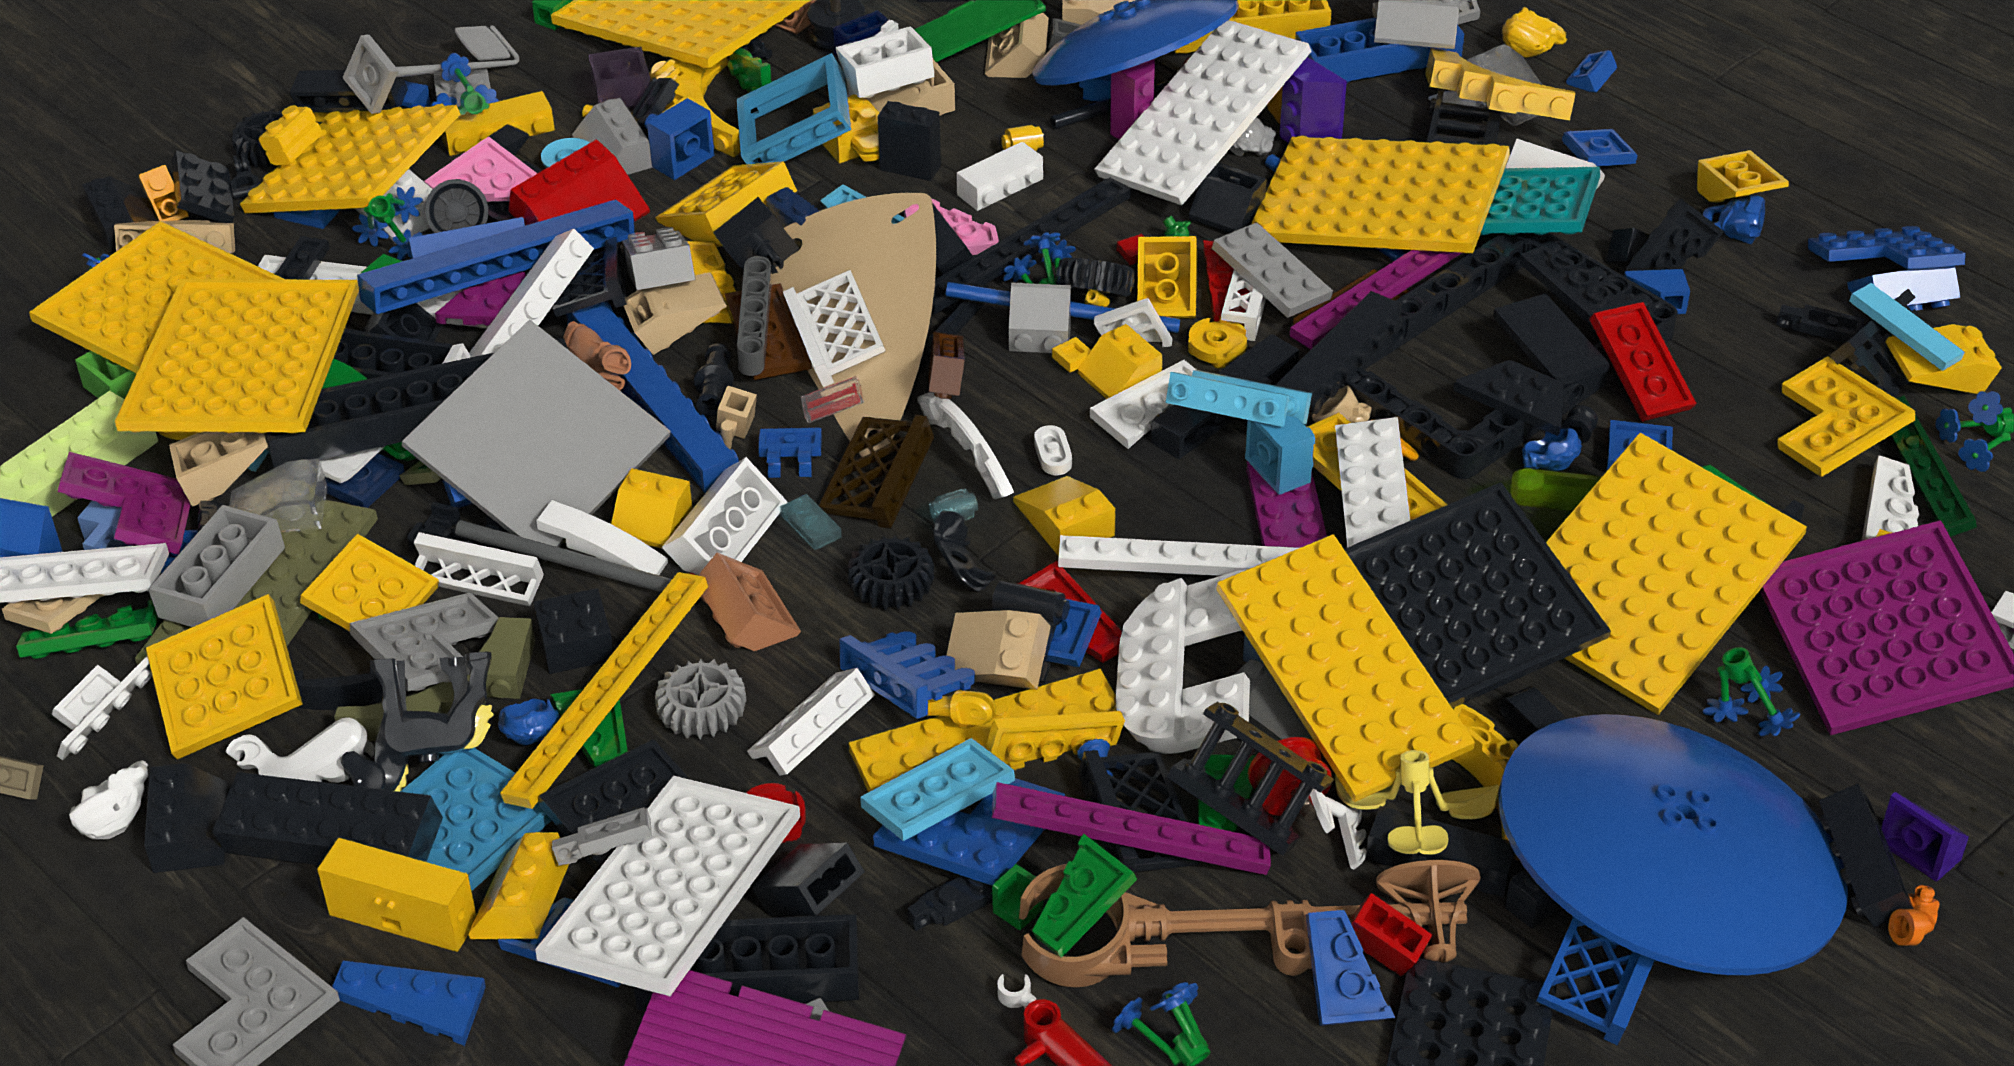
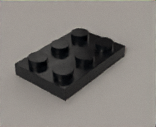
M175 151L172 157L177 208L222 223H232L235 214L229 168L218 162L200 159L191 153L185 154Z

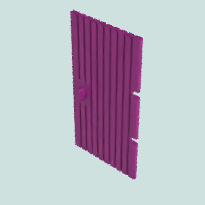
M689 970L671 996L653 992L624 1066H896L906 1034L827 1010L823 1011L820 1021L810 1018L813 1006L746 986L741 987L738 997L730 995L732 982Z

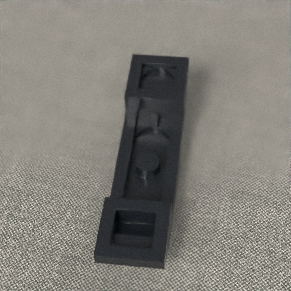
M371 665L370 674L305 679L303 670L294 671L303 704L296 708L337 710V707L366 706L380 702L383 699L382 687L379 680L374 676Z

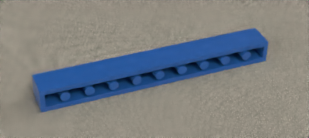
M615 199L357 274L360 301L377 315L531 269L555 236L571 229H575L594 249L604 247L605 240L617 237L618 242L628 239L629 234L634 233L633 211Z
M608 301L566 314L567 325L572 321L584 324L594 330L604 342L618 345L627 351L632 365L631 370L627 374H617L625 380V385L620 391L671 431L670 437L664 442L665 446L704 493L709 490L726 468L739 462L736 452L724 444L719 432L712 430L707 418L696 411L690 398H685L677 382H672L668 378L664 367L657 365L649 349H644L641 346L634 332L630 333L626 328L624 320L613 313Z

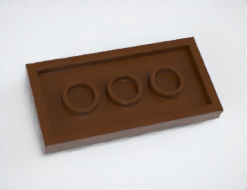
M781 283L771 285L765 368L760 374L753 376L754 380L812 369V362L783 294ZM742 290L724 293L726 308L737 337Z

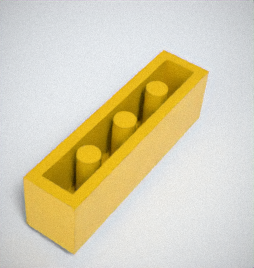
M543 91L490 103L488 109H484L478 114H471L469 112H466L464 115L461 114L442 133L441 139L449 156L465 153L507 124L528 133L529 136L554 131L552 108Z

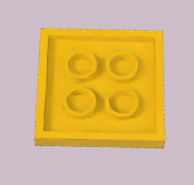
M357 534L301 594L300 603L350 631L351 622L424 604L438 588L439 579Z

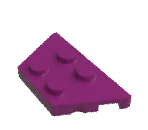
M521 271L464 288L435 313L437 323L446 324L447 319L450 318L462 319L463 325L484 324L490 326L527 275Z

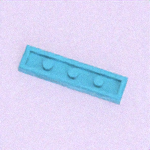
M1870 283L1852 293L1849 301L1940 370L1943 371L1962 360L1965 353L1962 349L1874 284Z

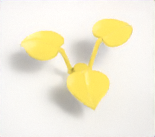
M1419 750L1407 751L1401 755V769L1396 770V779L1392 786L1356 802H1353L1338 777L1335 776V786L1339 798L1346 805L1356 809H1378L1380 806H1384L1386 800H1394L1401 784L1405 786L1407 792L1413 793L1415 827H1398L1388 834L1389 846L1393 850L1405 854H1417L1419 852L1422 854H1437L1442 852L1448 845V834L1442 827L1436 825L1422 827L1420 793L1426 790L1428 784H1430L1436 804L1440 810H1449L1450 815L1458 819H1479L1490 815L1495 808L1499 793V785L1497 784L1441 794L1433 776V768H1429V755Z

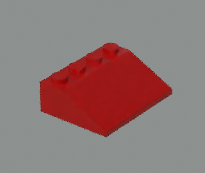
M597 139L513 187L510 190L509 212L515 218L523 217L525 226L615 199L633 211L634 222L649 214L650 208L616 156Z

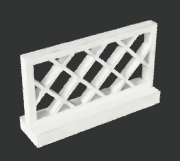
M851 270L799 293H796L794 287L783 291L809 358L823 387L834 383L832 375L886 351ZM847 282L850 283L844 293L836 291L837 287ZM816 296L822 297L818 305L807 303V300ZM831 298L840 300L835 308L826 307ZM848 302L857 303L852 312L843 310ZM821 314L830 315L825 324L816 322ZM838 317L848 319L843 327L834 326ZM856 320L865 322L861 331L851 329ZM829 333L838 334L833 343L824 341ZM846 336L856 338L852 346L842 345ZM864 339L875 341L876 343L866 349L860 348ZM837 352L846 353L843 359L832 363V359Z

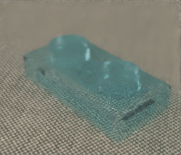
M807 494L780 506L781 516L814 550L842 538L841 528Z

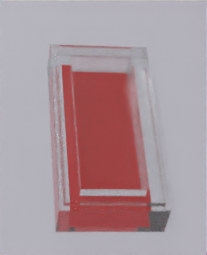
M857 376L803 395L801 396L804 417L808 423L862 404L864 403L860 381Z

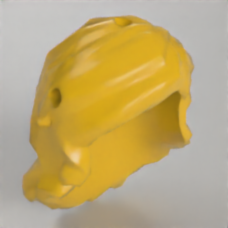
M1523 7L1519 13H1515L1511 18H1508L1502 29V39L1507 49L1517 56L1526 58L1540 55L1550 50L1554 44L1563 45L1567 41L1566 32L1561 26H1558L1557 23L1550 21L1548 18L1537 15L1531 10L1529 11L1527 7Z

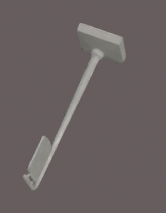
M486 26L455 28V33L464 46L480 61L507 59L510 57V54L514 57V60L469 62L467 65H469L471 70L516 65L519 62L518 54L495 26H490V29ZM361 35L343 75V79L370 113L374 114L381 112L395 78L442 73L443 69L441 64L395 67L370 35Z

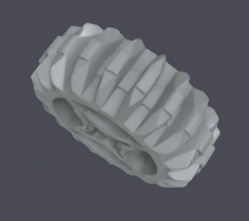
M702 658L699 663L692 664L687 660L686 666L675 665L673 672H665L664 680L658 681L655 695L657 715H659V719L664 723L665 728H671L675 735L683 732L686 739L695 734L700 740L704 734H710L714 738L716 731L720 730L727 733L728 725H737L738 717L743 716L745 702L747 701L742 678H739L736 669L730 670L727 663L718 666L715 659L710 663H704Z

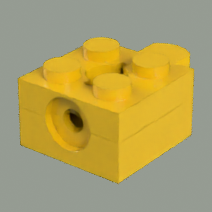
M856 94L850 95L848 97L851 130L823 143V145L839 164L857 157H861L864 161H876L879 159L877 116L880 112L867 98H859ZM830 102L814 108L813 115L829 108ZM839 120L834 121L836 126L842 124Z

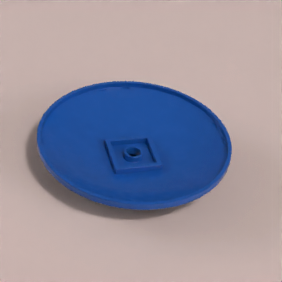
M1135 0L1117 3L1113 6L1114 9L1092 18L1059 40L1035 65L1032 70L1035 82L1041 85H1063L1098 78L1145 63L1179 49L1215 30L1237 12L1239 8L1238 1Z

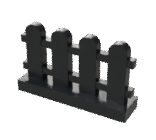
M1906 289L1894 299L1914 315H1919L1915 309L1911 311L1907 306L1916 298L1909 289ZM1873 319L1869 320L1830 355L1837 365L1848 357L1853 363L1850 366L1854 371L1859 370L1870 383L1893 397L1899 394V387L1895 381L1901 386L1911 383L1885 343L1888 337L1895 335Z

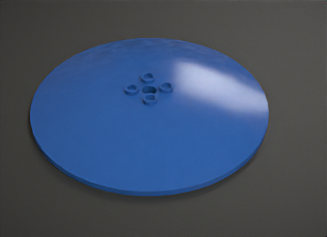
M1586 715L1558 721L1534 732L1516 748L1506 764L1499 786L1500 817L1510 845L1524 868L1535 882L1569 914L1607 939L1633 952L1659 962L1703 973L1721 975L1765 974L1790 968L1811 958L1829 943L1841 924L1846 911L1848 885L1840 873V870L1844 868L1843 861L1836 857L1831 850L1829 843L1833 841L1832 837L1826 833L1818 816L1786 783L1750 757L1724 743L1693 730L1654 719L1628 715Z

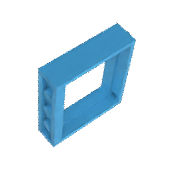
M832 53L737 99L741 157L746 164H757L759 157L762 160L760 163L785 162L851 130L845 74ZM828 84L829 108L757 142L756 118ZM752 109H758V111L751 114ZM839 120L842 124L836 126L834 121Z

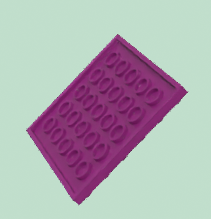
M1941 520L1783 561L1760 589V593L1830 735L2014 687V653Z

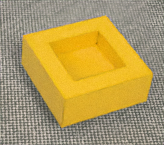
M1074 337L1052 348V358L1071 373L1080 367L1091 349L1077 337Z

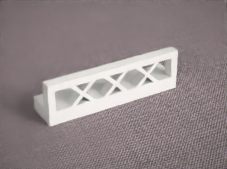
M1235 269L1223 306L1221 320L1244 323L1247 340L1255 341L1266 298ZM1247 288L1250 293L1241 296L1237 291ZM1242 306L1246 310V313L1235 312L1230 310L1235 307Z
M418 532L414 541L419 553L414 566L424 570L427 561L439 563L443 568L430 574L439 579L438 587L466 593L471 592L475 595L530 606L544 575L537 557ZM462 568L470 570L472 574L461 581L453 580L450 574ZM490 575L499 576L501 582L491 587L482 586L479 581ZM520 581L529 583L524 595L511 592L509 587Z
M858 668L837 672L748 749L747 752L752 759L767 756L779 776L786 775L874 697L875 694Z

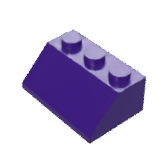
M1306 57L1283 85L1280 138L1288 143L1292 137L1298 136L1342 139L1347 81L1309 57Z

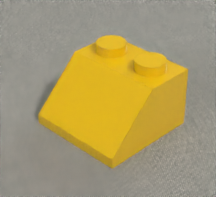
M1124 324L1103 334L1078 368V374L1108 399L1161 372L1162 354L1131 327Z
M631 468L619 487L611 524L649 546L662 548L693 509L690 481Z

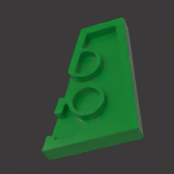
M741 47L730 55L731 60L728 61L729 71L732 76L737 77L743 90L746 89L750 93L771 83L769 63H762L758 57L753 58L750 52Z

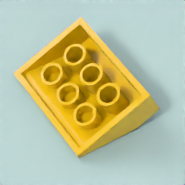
M784 161L734 165L655 218L658 223L666 227H673L674 231L679 230L682 235L693 241L714 242L716 247H720L722 244L713 232L754 199L759 197L766 205L768 202L766 198L780 189L789 187L793 192H797V189Z

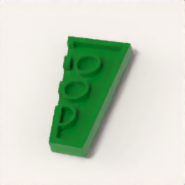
M149 600L147 601L149 607L132 611L131 605L118 608L117 613L103 619L94 614L77 621L75 626L72 627L69 626V623H65L61 629L54 631L52 634L38 629L24 632L16 647L20 658L31 656V658L37 659L45 657L51 652L64 650L66 653H72L90 645L97 644L98 647H107L119 640L141 641L152 635L159 617L157 616L153 601Z

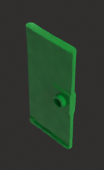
M971 0L948 11L946 15L914 30L931 47L932 58L935 62H938L1033 16L1046 12V6L1041 0Z

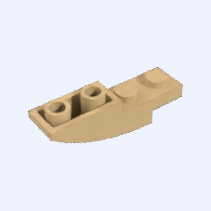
M209 220L161 221L228 253L235 252L234 223H210ZM159 221L115 224L116 251Z

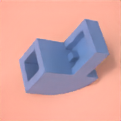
M91 501L78 516L85 540L82 544L84 550L132 546L125 544L121 540L114 539L122 508L103 506L96 501Z

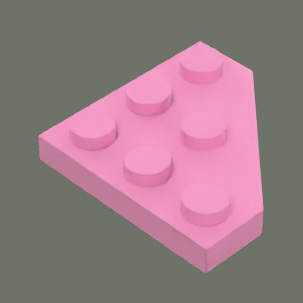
M488 136L424 182L433 189L444 181L461 179L477 186L484 194L487 202L510 201V190L537 173Z
M931 199L934 206L967 246L972 255H978L999 242L994 225L987 222L983 225L972 221L971 215L955 208L949 211L940 207V202ZM914 204L903 211L905 218L915 213L919 209V205Z

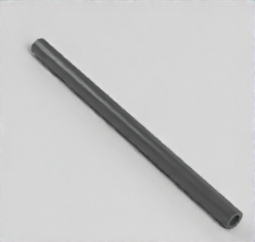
M463 520L457 523L455 529L457 536L660 593L672 580Z

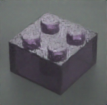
M642 47L588 54L591 79L597 103L621 98L626 107L636 106L650 83V75Z

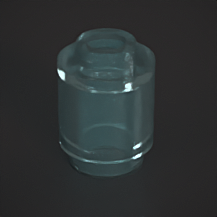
M963 488L937 496L935 501L929 502V509L934 523L941 511L956 512L961 514L966 521L974 518V511L978 510V504L975 495L968 493Z

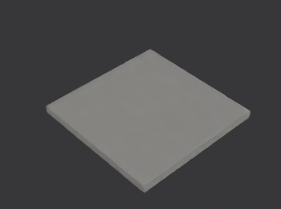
M528 320L402 441V446L510 534L560 548L566 542V538L537 529L536 520L551 500L592 515L621 486L631 468L638 469L670 437L671 431L533 321Z

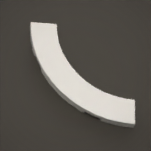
M934 392L918 396L917 401L924 416H927L930 425L935 424L943 428H951L952 436L964 450H972L975 466L983 477L993 499H999L1014 493L991 448L964 412L951 400L934 396Z

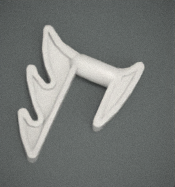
M1313 789L1310 797L1318 819L1326 833L1335 828L1332 815L1338 817L1349 865L1354 870L1362 864L1367 854L1366 849H1359V846L1365 839L1366 831L1364 829L1360 831L1355 829L1361 821L1362 810L1346 807L1329 797H1325L1322 792L1320 793Z

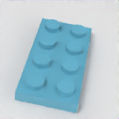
M970 738L860 797L861 808L902 841H905L993 793L997 782L1004 784L1012 783L1015 781L1014 769Z

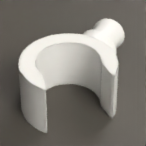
M1003 974L999 977L997 983L998 999L1003 1005L1010 1008L1022 1006L1026 1008L1029 1003L1036 1000V997L1031 994V981L1027 974H1025L1024 988L1018 992L1006 990L1004 988Z

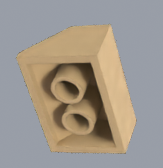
M1041 13L989 37L985 74L988 77H1028L1035 65L1045 56L1049 18L1044 13Z

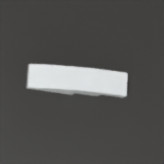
M551 500L536 520L538 530L566 538L567 548L595 556L598 559L660 575L668 563V558L614 525Z

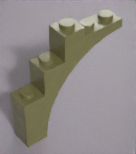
M498 618L491 636L479 651L491 652L492 654L486 682L487 697L520 699L535 645L532 619ZM441 682L418 694L406 697L407 711L448 713L454 700L452 682ZM382 703L368 706L337 707L334 717L335 721L348 717L357 720L366 729L367 741H376L383 718Z

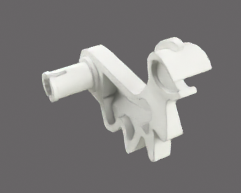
M348 717L334 722L286 757H279L272 753L263 741L250 734L234 739L227 747L226 753L238 761L237 765L242 769L258 768L259 775L322 782V779L329 782L339 783L350 778L341 764L342 756L346 752L355 751L363 758L370 760L364 753L367 752L372 757L375 747L371 742L367 741L366 729L357 720ZM245 753V758L242 761H240L241 757Z

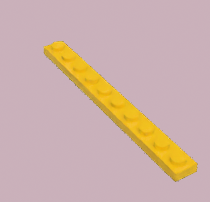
M681 572L674 576L500 792L504 803L529 809L534 808L538 802L539 795L549 789L708 588L704 576Z

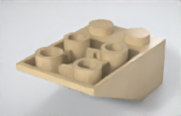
M933 59L935 77L926 79L922 83H911L901 86L894 91L887 90L876 93L873 97L867 99L879 112L887 101L939 111L941 116L955 111L954 82Z
M710 272L695 275V280L637 290L627 297V305H624L634 333L653 355L668 348L674 341L686 333L692 332L698 325L710 317L716 316L722 309L727 307Z

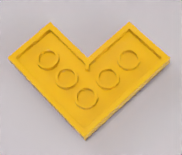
M1827 356L1782 383L1783 394L1817 416L1778 438V449L1820 477H1823L1915 421V410L1843 365H1837L1833 359Z

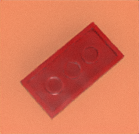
M1644 302L1596 312L1591 316L1589 320L1641 421L1691 410L1697 404Z

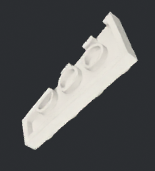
M1182 360L1091 407L1090 418L1129 449L1152 429V420L1156 415L1163 413L1174 405L1165 403L1170 372L1192 376L1193 370L1196 369L1185 360Z
M1880 455L1876 459L1862 541L1875 538L1879 529L1894 533L1918 526L1917 518L1919 511L1918 506H1915L1913 502L1915 491L1908 464Z

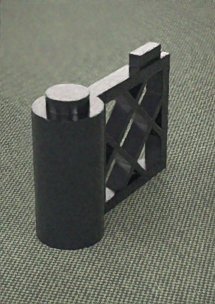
M1001 580L993 594V611L1011 610L1040 614L1051 626L1039 682L1045 683L1051 665L1049 662H1046L1056 626L1062 620H1066L1069 614V601L1066 600L1064 593Z

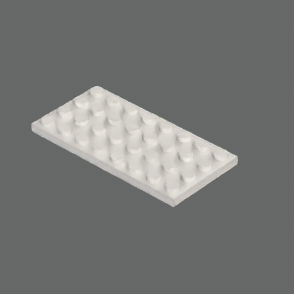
M1226 21L1208 36L1153 100L1151 105L1097 165L1095 171L1098 177L1104 179L1111 177L1130 188L1183 205L1312 52L1309 43L1234 21Z
M673 776L647 808L651 818L652 836L645 838L637 844H624L616 847L535 949L537 961L671 996L799 820V806Z

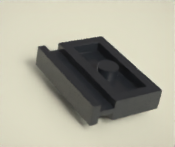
M652 78L631 115L641 129H646L645 121L650 114L660 115L666 105L670 104L674 99L675 90L679 84L672 78Z

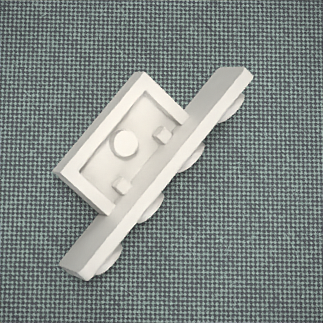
M148 656L122 682L97 665L53 709L52 715L73 730L62 741L57 757L64 760L71 752L74 755L77 754L86 744L87 736L92 730L99 732L110 718L108 714L114 708L118 710L123 708L132 696L130 692L136 686L142 688L152 677V671H150L151 667Z

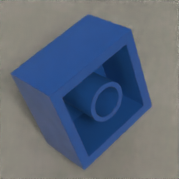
M687 98L660 115L650 114L645 121L647 126L645 128L648 130L652 167L671 179L679 178L715 156L710 110Z

